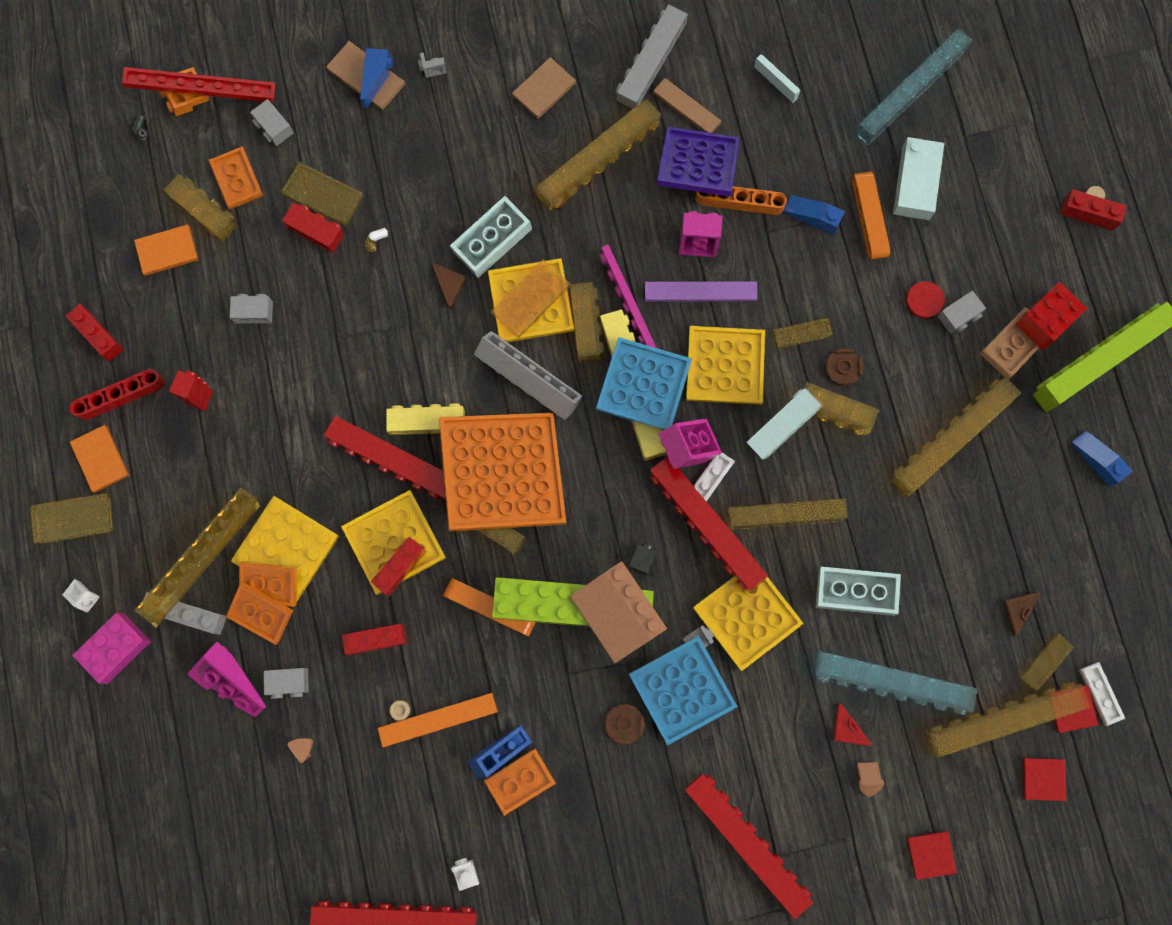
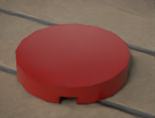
M926 281L912 286L906 296V304L909 311L914 316L922 319H928L939 314L945 301L944 294L939 286Z

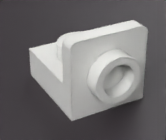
M76 579L62 594L74 607L88 612L99 599L97 594L90 592Z
M466 858L455 861V865L452 866L451 870L454 872L459 891L478 885L479 880L473 860L467 861Z

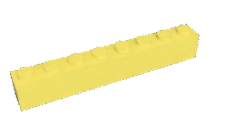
M622 309L600 316V322L611 357L613 356L618 337L635 342L633 332H629L627 327L630 325L628 316L623 314ZM632 421L644 461L667 454L658 435L663 430Z

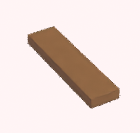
M666 78L653 91L654 95L703 132L713 133L721 124L719 118Z

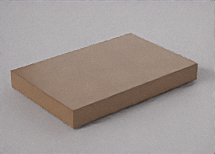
M550 57L512 95L539 119L576 84V80Z

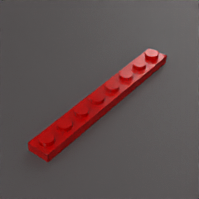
M124 67L122 85L126 88L266 101L268 99L270 102H274L276 86L274 82Z

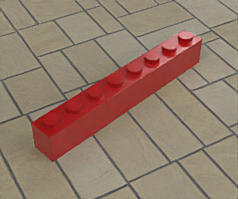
M337 416L333 418L324 434L328 439V444L336 448L338 446L345 448L344 452L351 456H355V454L361 456V461L369 465L372 463L378 465L377 469L386 474L389 471L394 473L396 479L405 482V480L411 482V486L419 491L422 488L429 491L428 495L437 500L439 497L446 500L442 470Z
M668 457L650 470V479L654 485H659L663 489L662 494L668 501H673L676 505L674 508L677 513L687 518L688 521L686 523L693 531L697 530L700 534L699 539L705 546L708 544L711 547L712 555L718 561L721 559L725 564V571L730 576H735L738 580L736 583L742 591L746 590L750 593L767 579L768 575L680 469L673 468Z
M701 773L684 790L790 915L796 919L813 903L809 898L811 893L804 885L801 888L795 882L798 878L790 869L786 871L781 866L784 863L776 853L774 855L768 850L770 845L763 837L760 840L754 834L757 830L749 821L745 823L741 819L743 814L736 806L732 808L727 802L729 797L723 790L718 792L714 787L716 782L709 774L705 776Z
M322 900L311 907L310 925H477V910H472L473 907L468 906L460 907V910H454L452 906H440V909H432L431 905H420L419 908H411V904H399V907H391L390 903H379V906H371L369 902L350 905L351 902L340 901L338 905L330 904V901Z

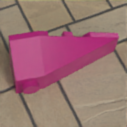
M218 642L209 649L188 673L201 687L206 690L211 688L219 693L218 696L222 699L227 697L233 700L236 707L254 717L266 707L233 655Z

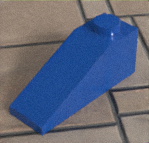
M366 48L360 97L363 107L367 108L389 76L390 68L393 67V58L390 57L388 50Z
M791 195L783 211L831 235H834L845 211L828 203Z
M1084 431L1071 442L1109 487L1118 484L1133 472L1118 454L1088 431Z
M521 725L481 750L468 760L467 763L477 778L488 777L532 741Z

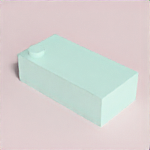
M907 137L902 146L893 209L894 215L924 220L931 219L936 209L944 143Z
M504 196L454 241L450 247L453 253L479 278L531 231L532 226L530 221Z
M800 389L794 394L793 399L747 443L762 459H766L821 409L823 405L807 389Z
M820 567L818 569L815 608L895 616L899 611L901 574Z

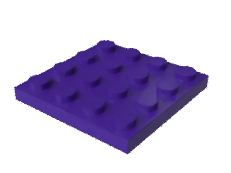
M667 127L657 185L731 197L740 137Z

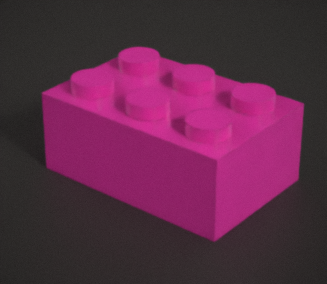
M695 211L684 213L680 233L679 255L716 257L721 239L722 216L716 213L699 214Z
M707 419L675 423L658 433L661 444L668 455V460L674 469L705 463L722 454Z
M116 613L72 656L99 684H108L151 640L126 614Z

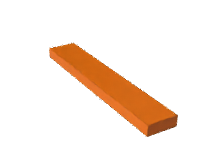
M493 693L379 727L378 732L382 747H386L494 714L498 710Z

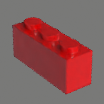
M1072 189L1064 197L1060 215L1109 230H1115L1122 223L1127 206Z
M293 203L282 220L286 228L331 253L335 251L344 236L339 224L334 221L331 223L326 221L323 215L310 212V209L303 204L299 206Z
M79 304L66 315L69 321L98 353L108 361L113 360L124 350L83 305Z
M178 370L169 392L186 405L205 411L213 390L196 373L186 370L184 373Z
M409 536L371 580V583L385 595L390 596L427 551Z
M403 624L342 635L345 655L349 656L407 645L405 626Z

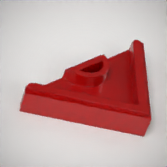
M837 703L833 740L871 746L872 743L867 739L854 719L848 714L842 704Z

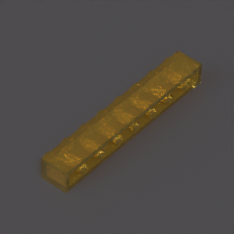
M645 99L536 187L535 195L549 210L559 207L565 197L573 196L577 192L578 187L589 183L593 175L600 174L608 163L615 162L619 154L623 151L627 152L637 140L641 141L650 129H656L660 124V112Z
M1004 377L1000 381L996 379L989 385L991 389L987 393L985 391L980 393L975 398L977 402L974 405L971 403L962 410L964 414L960 418L955 416L948 423L950 427L947 430L942 428L935 435L937 438L932 443L928 441L921 447L923 452L919 455L915 453L907 460L909 464L905 468L903 466L898 468L893 473L895 477L891 481L907 497L914 493L1021 394L1009 380Z
M240 488L134 611L156 628L260 507L257 499Z
M1074 682L1062 684V689L1055 690V688L1044 690V695L1041 696L1032 694L1024 697L1025 701L1019 703L1017 700L1005 703L1006 707L1001 709L998 706L989 708L987 713L980 715L978 712L968 715V719L961 721V719L950 721L949 726L943 728L942 725L931 727V732L925 734L933 756L939 758L1091 708L1082 684H1074Z

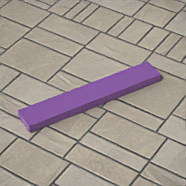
M645 282V302L757 301V282Z

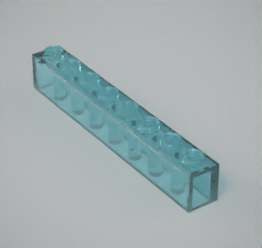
M958 28L859 123L855 134L869 145L967 50L972 39Z
M817 652L812 673L813 676H817L818 681L829 683L830 679L837 681L836 685L848 687L851 684L856 686V690L864 692L872 689L876 690L875 694L887 697L888 694H893L895 699L907 701V698L914 699V703L927 706V703L935 704V709L946 711L947 708L954 709V713L966 715V712L974 711L977 688L834 654Z

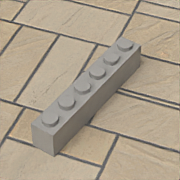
M668 5L666 10L661 11L658 18L659 22L657 25H653L649 39H645L642 44L641 53L636 54L633 60L634 65L631 69L628 68L624 76V82L619 83L616 89L618 102L637 110L685 27L687 13L671 5Z
M492 331L482 337L474 353L482 362L488 364L497 373L502 374L511 383L520 387L528 395L534 397L543 406L548 407L564 420L574 412L582 395Z

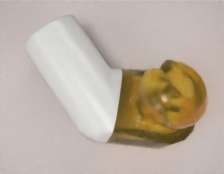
M382 228L368 235L364 242L367 251L373 252L376 250V241L388 237L387 230Z

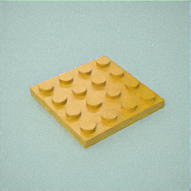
M561 258L488 271L500 338L506 342H513L574 331Z
M690 326L688 358H691L692 361L687 374L686 401L762 405L765 330Z
M411 490L341 526L376 595L382 593V591L373 585L371 580L409 536L427 552L403 581L446 559Z
M273 496L231 562L239 567L242 561L297 567L298 601L339 536Z
M734 576L693 607L740 671H743L804 624L768 577L748 593L746 590L742 591L736 583L738 580Z

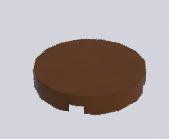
M846 348L837 349L830 354L825 364L827 377L831 382L840 386H849L857 382L864 368L861 357L853 350Z
M628 704L618 705L607 714L605 729L613 741L620 744H631L642 735L644 718L641 712L634 706Z

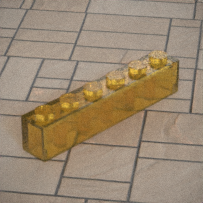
M845 498L731 507L727 510L728 528L730 530L837 522L848 518Z

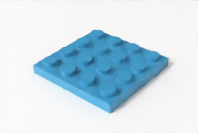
M618 337L596 410L661 430L667 429L672 426L692 359Z
M699 636L629 673L667 745L737 708L733 697Z

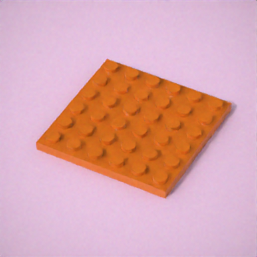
M553 413L439 417L448 531L565 525L566 516Z

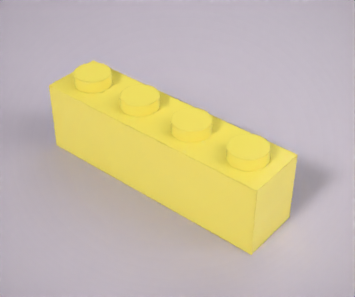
M432 404L430 407L412 405L411 408L392 406V409H387V432L389 435L440 433L439 417L465 416V409L460 404H449V407H441L439 404Z

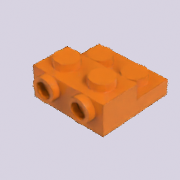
M193 67L178 72L197 75ZM159 91L161 97H166L167 99L166 106L169 112H174L175 116L193 111L192 106L209 101V96Z

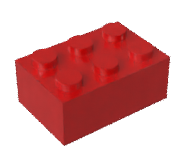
M1059 282L1016 325L1035 344L1044 350L1087 307Z

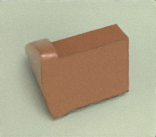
M301 738L288 742V747L300 763L311 757L312 739Z
M878 762L857 763L860 789L866 796L872 797L884 786Z

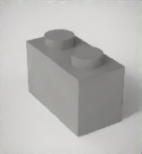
M268 99L250 112L254 118L252 122L258 129H263V135L269 143L273 141L278 146L294 134L290 125Z
M972 290L942 310L937 317L950 334L956 330L959 333L968 327L967 323L971 320L973 323L983 316L981 313L986 307Z
M238 294L237 296H231L230 319L235 324L272 323L273 301L269 296L265 294H256V296Z
M307 668L264 671V695H271V699L283 698V694H290L291 697H303V693L309 692Z

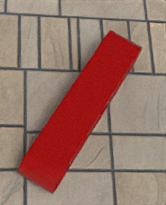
M145 370L76 399L70 404V412L82 420H89L161 389L164 386V378L155 370ZM156 376V380L150 383L151 378ZM138 384V388L133 391V386ZM120 391L119 397L115 398V394ZM102 399V403L97 406V402ZM84 406V411L79 413L80 409Z

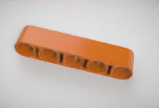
M872 171L853 174L852 185L868 257L870 260L889 257L890 246L874 174Z
M734 186L732 187L731 197L726 196L727 198L725 199L719 198L717 194L707 193L708 196L704 197L700 195L701 192L697 191L695 195L696 202L702 206L771 215L781 214L787 203L786 196L780 192ZM737 197H743L745 201H739ZM760 199L763 201V203L759 204L755 202V200ZM777 201L781 203V206H776L773 202Z
M451 578L443 596L492 619L494 598ZM492 619L528 637L536 623Z

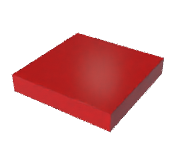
M1088 685L1047 693L1057 733L1098 725Z
M1023 758L1024 799L1066 801L1065 760Z
M948 831L907 837L916 880L957 873Z

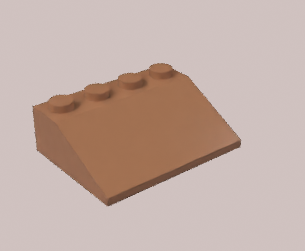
M622 561L570 596L614 663L667 629Z

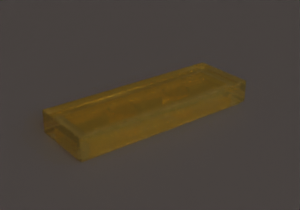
M829 318L773 330L777 349L833 336Z
M1056 634L1021 675L1020 679L1031 689L1038 691L1072 651L1074 646L1060 634Z

